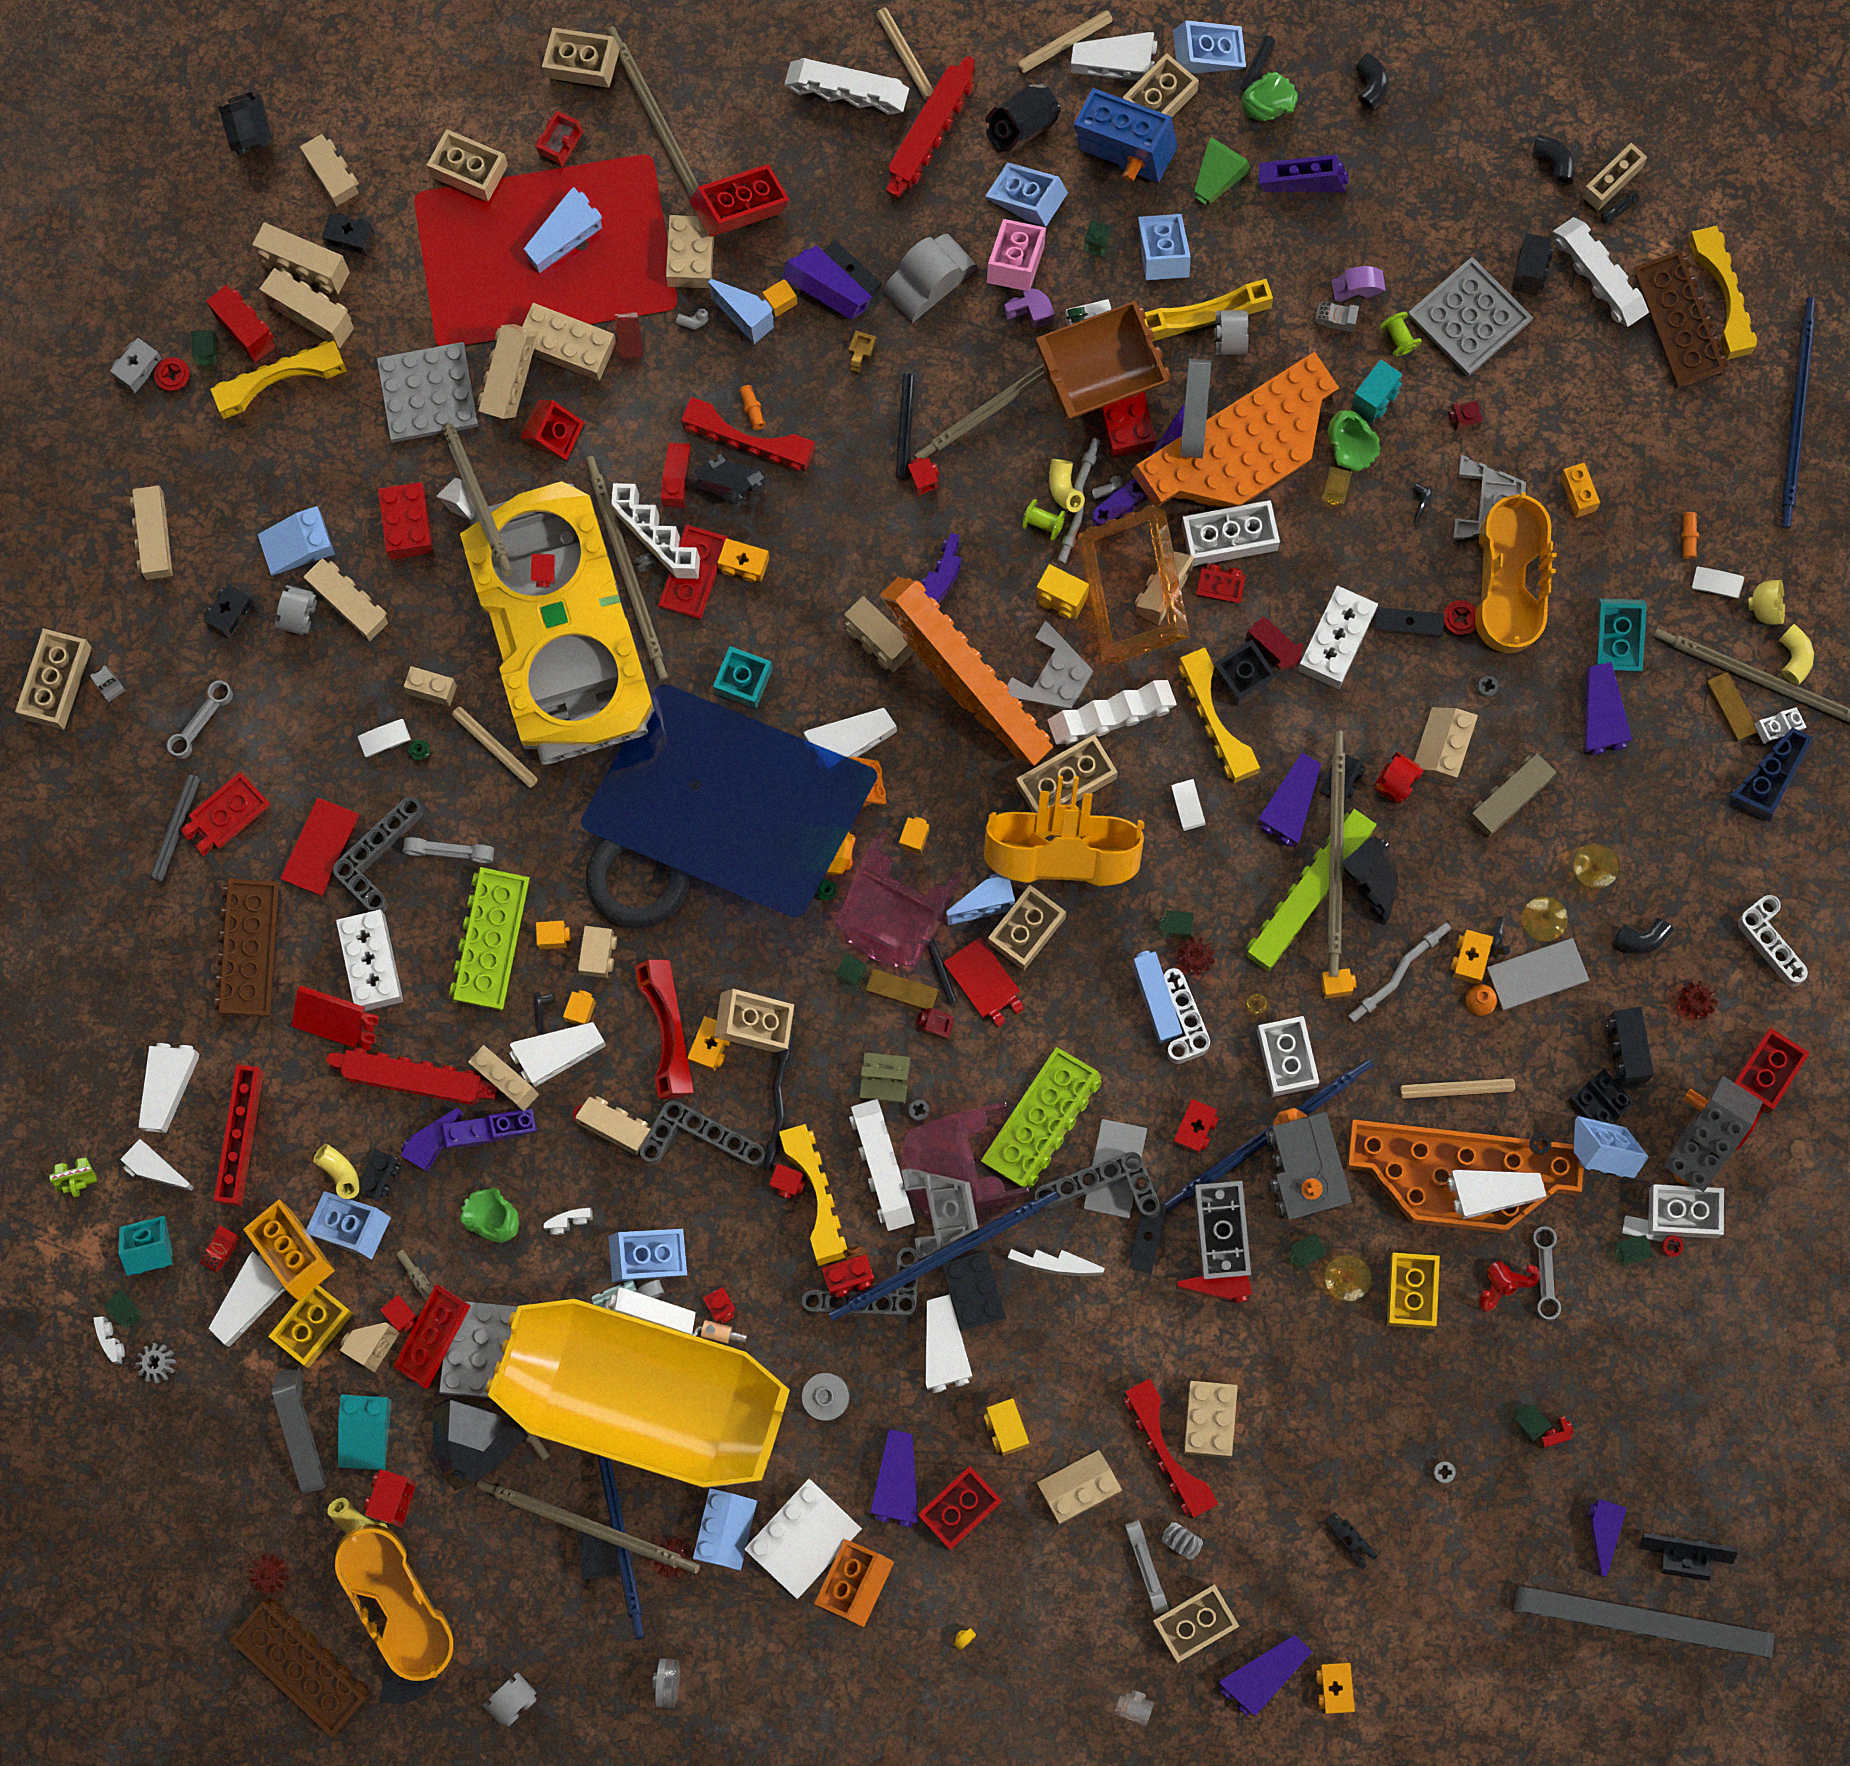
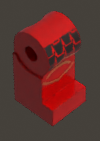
M221 1225L218 1226L213 1240L200 1260V1264L215 1273L222 1268L241 1240V1237Z

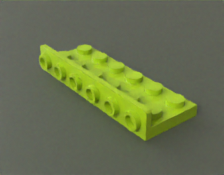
M480 867L478 873L474 872L471 886H475L474 895H469L467 908H471L469 917L465 916L462 930H466L465 939H460L458 952H462L460 961L456 960L453 974H457L456 983H451L449 996H453V1003L458 1001L503 1010L530 877Z
M1056 1047L981 1162L1019 1185L1025 1192L1029 1188H1033L1038 1181V1174L1042 1168L1045 1169L1051 1161L1050 1156L1053 1151L1059 1149L1062 1145L1063 1136L1067 1130L1070 1131L1074 1127L1076 1116L1080 1111L1085 1110L1089 1103L1088 1098L1092 1092L1095 1093L1101 1085L1099 1072Z

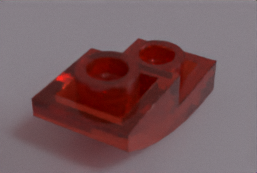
M637 312L615 314L620 359L643 357Z

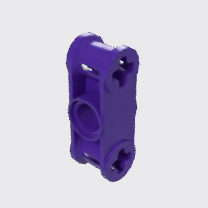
M1136 479L1131 480L1120 490L1114 492L1094 510L1093 525L1097 530H1108L1146 500L1147 495ZM1133 489H1135L1136 491L1141 490V493H1139V492H1135V493H1134V492H1133Z

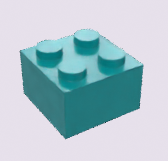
M1380 359L1355 392L1351 409L1371 423L1376 418L1381 419L1387 411L1386 406L1389 401L1394 402L1400 393L1399 389L1403 384L1400 382L1402 373Z
M729 646L713 685L714 693L757 709L773 670L772 662Z

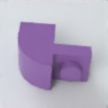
M1371 266L1350 268L1345 270L1344 275L1332 279L1334 297L1339 302L1356 295L1369 298L1386 291L1383 271Z
M1031 288L1030 291L1022 290L1021 299L1013 298L1004 304V313L1007 320L1028 313L1033 328L1053 323L1055 319V313L1049 298L1037 289Z

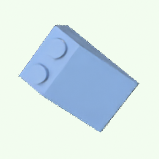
M1184 21L1173 30L1176 61L1188 72L1206 73L1246 68L1241 26Z
M1007 162L985 197L1028 222L1046 227L1068 192L1058 176Z
M1182 214L1138 217L1145 279L1158 280L1189 277L1190 252Z
M713 279L708 281L711 298L754 344L774 328L773 309L766 300L761 301L756 295Z
M317 506L295 513L258 534L271 576L335 554L322 514Z
M999 874L991 875L990 879H986L946 911L948 925L1009 912L1015 904L1010 879Z
M324 1191L306 1231L314 1238L372 1260L391 1217L375 1207L344 1199Z
M683 1229L618 1232L608 1236L612 1282L687 1275Z

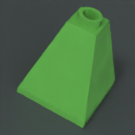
M1211 137L1194 190L1196 194L1194 198L1204 205L1207 202L1212 203L1250 172L1251 167L1248 160Z

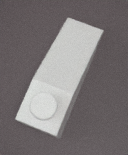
M454 478L437 497L450 512L471 520L474 517V506L463 480Z
M141 1139L121 1158L126 1164L123 1168L133 1177L137 1174L144 1179L189 1191L194 1188Z

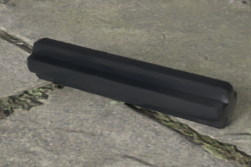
M1265 35L1240 86V90L1243 93L1253 82L1258 80L1276 42L1272 36Z

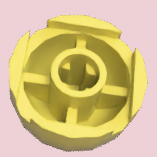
M1782 580L1762 582L1755 588L1753 597H1749V610H1754L1755 617L1760 622L1769 625L1784 623L1785 604H1783L1782 597L1784 596Z

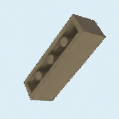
M1538 753L1533 758L1529 755L1520 764L1522 768L1515 773L1514 770L1504 778L1506 783L1500 788L1495 786L1487 794L1489 798L1484 803L1480 800L1471 809L1473 813L1470 819L1488 838L1556 775L1557 772Z

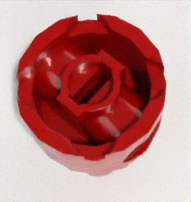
M1396 751L1391 757L1393 761L1391 763L1387 762L1378 776L1373 790L1392 802L1401 804L1404 799L1408 798L1413 789L1410 785L1420 778L1424 769L1420 768V765Z

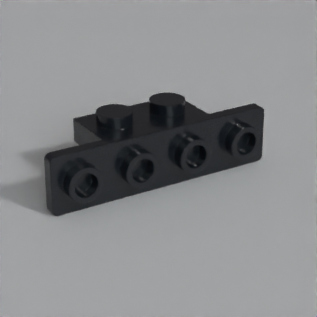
M1644 1533L1639 1543V1549L1662 1553V1574L1709 1581L1711 1578V1561L1733 1564L1738 1554L1737 1548L1728 1545L1690 1541L1680 1537L1660 1536L1656 1533Z

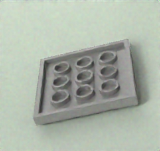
M1473 257L1408 312V317L1468 377L1533 320V317Z
M464 342L377 358L392 443L442 434V429L447 424H453L456 431L479 427Z
M467 1302L471 1307L443 1359L439 1394L491 1399L488 1397L485 1389L489 1378H494L497 1362H502L504 1353L501 1352L505 1339L509 1340L511 1336V1326L508 1325L512 1311L516 1312L518 1307Z

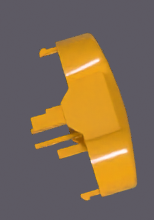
M1521 492L1520 495H1510L1499 500L1483 518L1479 531V545L1483 548L1484 554L1481 604L1475 609V625L1483 642L1490 648L1502 653L1520 652L1529 647L1543 633L1547 623L1551 577L1556 573V569L1552 568V561L1556 558L1557 553H1551L1553 551V541H1551V520L1549 514L1540 502L1526 496L1525 492ZM1539 555L1541 564L1538 570L1541 571V579L1538 581V586L1541 587L1537 601L1526 589L1525 581L1526 566Z
M1058 775L1055 804H1052L1050 807H1048L1049 791H1040L1038 813L1006 812L996 815V812H993L989 815V822L986 827L984 859L994 872L1005 878L1025 883L1038 879L1086 881L1096 886H1109L1126 882L1139 871L1144 842L1142 832L1145 826L1144 822L1138 820L1136 826L1132 822L1118 817L1090 815L1092 793H1083L1082 808L1080 810L1076 806L1079 776H1074L1071 805L1060 804L1063 776ZM1049 835L1061 836L1055 837L1050 842L1045 839Z
M367 1524L356 1527L342 1538L336 1550L335 1570L342 1587L390 1668L397 1675L408 1680L423 1681L432 1677L434 1679L447 1666L453 1653V1636L447 1619L442 1611L434 1609L406 1561V1549L398 1536L390 1529L381 1525ZM356 1594L375 1598L387 1617L382 1637L377 1632L376 1623L369 1622L368 1610L366 1607L361 1608L360 1600Z

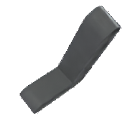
M1189 359L1180 457L1203 459L1211 360Z
M414 797L404 798L347 851L333 867L334 874L338 880L369 912L381 909L385 913L388 903L383 894L362 873L420 820L423 815V808ZM410 805H416L417 809L414 813H406V809ZM393 821H400L398 828L390 829V824ZM377 836H383L384 839L381 844H373V840ZM360 852H367L365 859L357 860V855ZM344 867H349L350 873L346 876H341L340 871ZM365 883L366 887L363 891H355L357 884ZM374 899H381V904L378 907H371V902Z
M669 1101L664 1105L640 1149V1155L644 1162L649 1165H656L662 1160L678 1129L750 1167H760L766 1159L764 1150L760 1145L677 1101ZM678 1108L680 1110L679 1115L676 1118H670L668 1116L670 1109ZM693 1118L700 1120V1125L695 1129L688 1127V1122ZM660 1128H667L669 1130L665 1138L657 1137V1131ZM712 1129L720 1131V1136L717 1139L712 1140L708 1138V1133ZM738 1140L741 1145L737 1150H730L728 1148L730 1141ZM649 1148L657 1149V1155L654 1158H647L645 1156ZM759 1151L761 1156L757 1161H751L748 1158L750 1152Z
M1127 1152L1039 1187L1035 1192V1200H1038L1044 1192L1056 1191L1059 1199L1042 1207V1209L1047 1210L1128 1179L1139 1210L1144 1217L1149 1219L1155 1218L1161 1209L1143 1160L1136 1152ZM1131 1158L1139 1161V1165L1135 1169H1129L1126 1166L1127 1161ZM1108 1167H1115L1117 1169V1174L1114 1177L1105 1176V1170ZM1088 1175H1092L1096 1179L1095 1183L1091 1186L1083 1184L1084 1178ZM1138 1180H1145L1147 1187L1140 1191L1135 1189V1183ZM1065 1184H1072L1074 1186L1071 1194L1066 1195L1062 1193L1061 1190ZM1147 1201H1153L1156 1204V1208L1152 1212H1146L1143 1209L1144 1204Z
M905 1247L899 1251L896 1273L919 1262L918 1254L913 1248ZM907 1253L912 1254L915 1258L913 1263L909 1265L901 1261L902 1256ZM918 1278L913 1280L914 1282L911 1287L904 1288L902 1286L896 1289V1293H889L879 1298L878 1300L886 1299L889 1302V1307L886 1310H879L876 1307L878 1302L876 1300L856 1312L853 1310L845 1315L912 1316L917 1308ZM811 1290L803 1295L802 1305L808 1313L829 1315V1312L835 1310L830 1307V1301L835 1295L830 1296L829 1291ZM849 1292L848 1295L839 1297L843 1301L842 1305L848 1303V1299L861 1292ZM812 1296L819 1299V1304L815 1308H810L806 1305L808 1298ZM901 1301H911L913 1304L911 1310L902 1311L899 1307Z
M296 1366L275 1372L272 1394L302 1494L326 1489V1480L302 1401L304 1388L300 1367Z

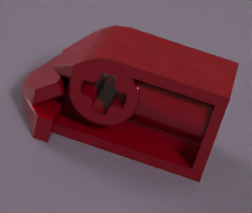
M1264 615L1248 630L1245 640L1247 642L1253 640L1261 654L1279 670L1295 668L1301 662L1303 644L1300 642L1296 646Z

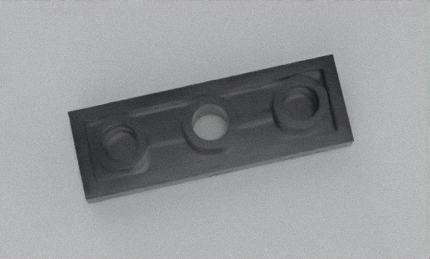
M833 240L823 250L825 254L870 295L881 286V282L836 240Z
M1377 607L1374 631L1442 637L1444 614ZM1409 620L1413 625H1407L1405 621Z
M1147 1201L1143 1206L1146 1212H1152L1156 1208V1204L1152 1201ZM1160 1204V1213L1155 1218L1149 1219L1141 1214L1129 1269L1152 1274L1167 1205ZM1150 1234L1152 1236V1239L1150 1241H1146L1144 1239V1235Z

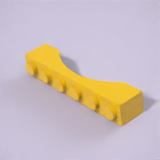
M1718 226L1692 231L1688 242L1693 258L1713 275L1725 298L1726 323L1720 342L1726 360L1752 354L1757 345V337L1750 329V316L1743 307L1744 297L1737 288V275L1735 272H1732L1730 267L1731 257L1724 248V235L1722 232L1719 233Z
M1267 279L1245 284L1226 295L1203 303L1178 308H1159L1145 312L1146 319L1144 321L1146 326H1150L1153 331L1154 339L1152 341L1215 324V311L1242 310L1247 311L1249 315L1270 309L1273 296Z
M325 341L311 350L304 349L293 357L281 358L277 363L270 366L264 365L252 373L240 374L236 379L229 382H220L211 388V392L223 419L244 412L252 399L260 391L278 380L301 375L328 379L347 370L335 341Z
M1206 648L1180 657L1178 671L1182 678L1186 677L1189 684L1187 686L1188 693L1191 698L1195 697L1198 704L1196 706L1197 713L1200 718L1204 717L1206 721V733L1209 738L1213 737L1216 743L1214 750L1217 757L1222 758L1225 766H1223L1225 775L1228 779L1231 778L1233 783L1258 774L1260 766L1251 747L1233 737L1221 724L1215 713L1210 691L1214 665Z
M806 1124L780 1131L779 1134L787 1160L796 1165L807 1176L816 1192L818 1212L815 1228L810 1240L817 1264L821 1266L844 1259L843 1251L848 1249L844 1236L839 1237L837 1229L841 1228L838 1215L833 1216L831 1208L835 1207L832 1195H826L824 1187L829 1185L825 1172L820 1173L818 1166L822 1165L819 1151L814 1152L812 1144H816L813 1131H808Z

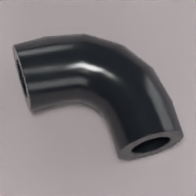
M1368 52L1360 59L1355 68L1367 80V86L1358 95V100L1367 110L1374 111L1388 92L1389 79L1385 67L1376 57Z
M1537 134L1532 156L1545 158L1552 163V181L1555 184L1562 186L1571 185L1574 181L1575 165L1570 150L1559 140Z
M1655 918L1651 926L1644 932L1634 931L1624 924L1614 937L1612 943L1632 954H1650L1661 949L1674 933L1675 928L1660 918Z

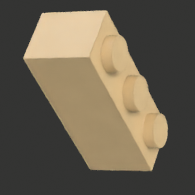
M323 134L300 146L303 156L336 206L358 194L356 185L359 183L353 173L348 174L345 170L348 166L342 156L337 157L334 153L337 149L331 139L326 140Z
M1630 143L1585 187L1582 197L1599 211L1643 168L1647 156Z
M484 1045L468 1061L480 1075L492 1083L523 1112L539 1095L528 1082Z

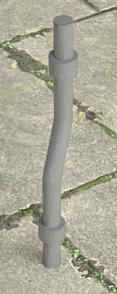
M1092 438L1087 453L1083 455L1081 461L1083 464L1074 485V489L1082 493L1090 468L1094 466L1097 459L1095 455L1101 442L1097 438ZM1084 505L1079 511L1075 512L1068 534L1062 540V549L1057 559V562L1060 564L1066 563L1070 550L1074 549L1076 544L1075 538L1084 517Z
M1445 922L1433 933L1430 931L1425 935L1422 942L1402 957L1390 982L1372 997L1365 998L1361 1005L1348 1015L1349 1019L1354 1023L1366 1012L1370 1013L1374 1010L1377 1003L1397 988L1410 962L1427 948L1435 946L1439 942L1438 939L1451 930L1450 925Z

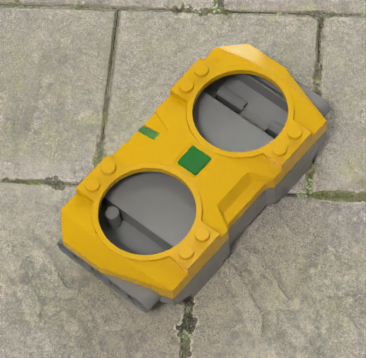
M561 481L518 494L509 501L489 506L491 515L509 555L508 561L513 571V574L509 577L504 575L500 563L496 562L475 511L474 517L470 520L471 527L460 533L481 607L487 620L494 627L504 661L499 669L524 749H537L541 764L546 765L646 735L648 733L646 724L654 712V707L631 630L618 595V587L590 495L574 488L573 484H566ZM532 554L555 555V585L550 584L549 588H537L536 584L531 583Z

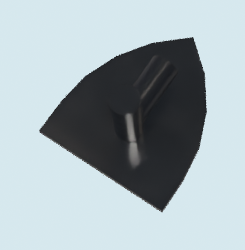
M385 1661L381 1703L398 1704L417 1700L429 1693L438 1682L433 1677L423 1681L405 1679L397 1675Z

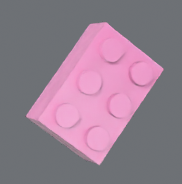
M1003 219L988 262L987 283L1030 291L1044 250L1046 227Z

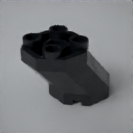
M1045 84L1029 85L1002 104L993 107L985 117L986 123L989 122L986 136L997 150L1014 151L1041 132L1050 129L1058 119L1061 106Z
M260 90L256 91L254 96L252 92L232 97L228 99L229 104L225 106L223 102L218 104L217 107L231 151H236V154L239 155L248 152L252 146L257 145V148H261L270 144L269 141H271L274 135Z
M724 454L717 456L719 460L711 459L691 473L692 477L687 476L685 478L690 487L722 495L727 503L732 502L733 504H738L747 497L745 493L749 490L755 492L765 485L763 480L766 479L761 470L730 462Z

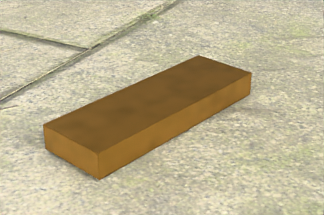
M1726 672L1708 680L1706 684L1736 741L1739 742L1758 733L1754 725L1755 723L1729 673Z
M873 969L866 992L920 1009L933 1008L938 989Z

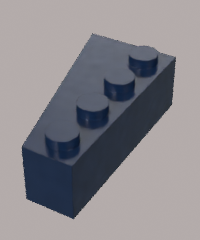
M1792 727L1775 745L1773 750L1764 757L1756 769L1731 794L1729 803L1771 822L1811 746L1813 736Z

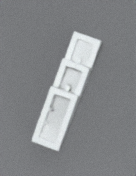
M1012 1249L1008 1256V1261L1053 1274L1098 1276L1103 1275L1105 1268L1063 1250H1061L1058 1258L1036 1250L1033 1258Z

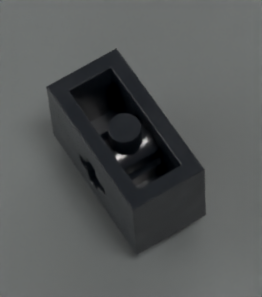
M330 213L322 239L326 246L367 256L375 232L372 225L364 219L354 220L345 214L337 213L335 215Z
M228 583L225 588L218 592L217 600L213 606L207 608L203 620L208 627L230 640L254 605V602L250 596Z

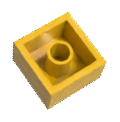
M1049 564L1037 585L1036 600L1039 601L1038 604L1046 609L1053 608L1059 611L1058 614L1060 616L1076 620L1088 599L1089 584Z
M1013 1398L987 1407V1414L984 1415L988 1430L993 1429L995 1436L992 1437V1442L996 1453L1001 1451L1002 1456H1006L1029 1447V1440Z

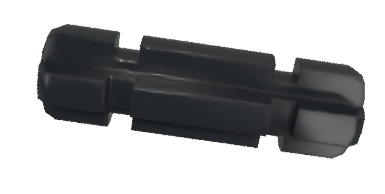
M1635 190L1630 191L1626 194V197H1622L1611 205L1610 209L1607 208L1603 211L1601 218L1605 223H1610L1614 220V217H1618L1629 209L1631 205L1636 204L1640 199L1639 194Z

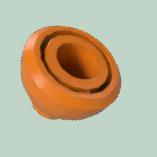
M1477 984L1467 991L1465 1004L1471 1013L1485 1016L1496 1008L1497 995L1490 986Z

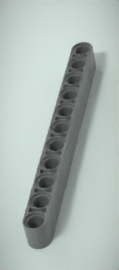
M1521 1586L1516 1588L1514 1611L1752 1656L1772 1658L1775 1637L1773 1633Z

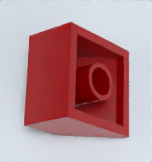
M537 400L520 439L539 451L562 460H567L584 421L554 400Z

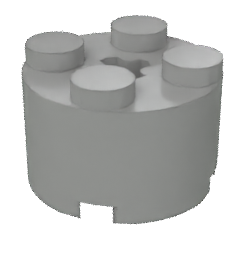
M1215 311V324H1219L1214 328V339L1219 341L1216 342V355L1247 354V311Z
M286 585V591H283L276 614L281 616L280 621H275V628L303 635V633L308 634L311 626L309 614L310 612H315L317 605L316 595H313L311 591Z
M518 1672L513 1675L516 1678L515 1681L510 1678L489 1698L492 1702L490 1705L487 1701L482 1705L501 1727L504 1724L509 1727L519 1717L517 1712L522 1707L526 1711L537 1700L534 1696L537 1692Z

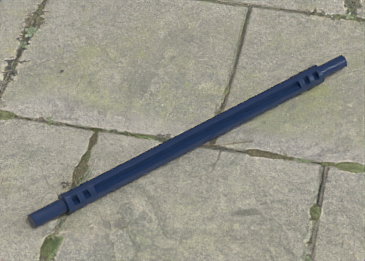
M1813 297L1806 299L1805 317L1802 318L1782 507H1784L1782 528L1784 529L1791 528L1792 512L1796 505L1812 343L1815 330V298Z
M1367 1059L1353 1070H1347L1295 1108L1309 1115L1356 1082L1357 1077L1374 1066L1370 1059ZM1268 1128L1180 1188L1181 1191L1163 1203L1167 1205L1166 1210H1171L1186 1198L1188 1200L1195 1195V1185L1211 1184L1268 1144L1265 1136Z
M1054 1190L1036 1201L1031 1200L848 1299V1303L829 1312L832 1321L853 1310L854 1312L1040 1212L1039 1209L1059 1199L1056 1191Z
M597 1455L611 1528L626 1534L612 1461ZM615 1545L628 1617L632 1621L635 1639L640 1640L644 1638L640 1617L642 1609L640 1608L641 1604L630 1552L628 1549Z

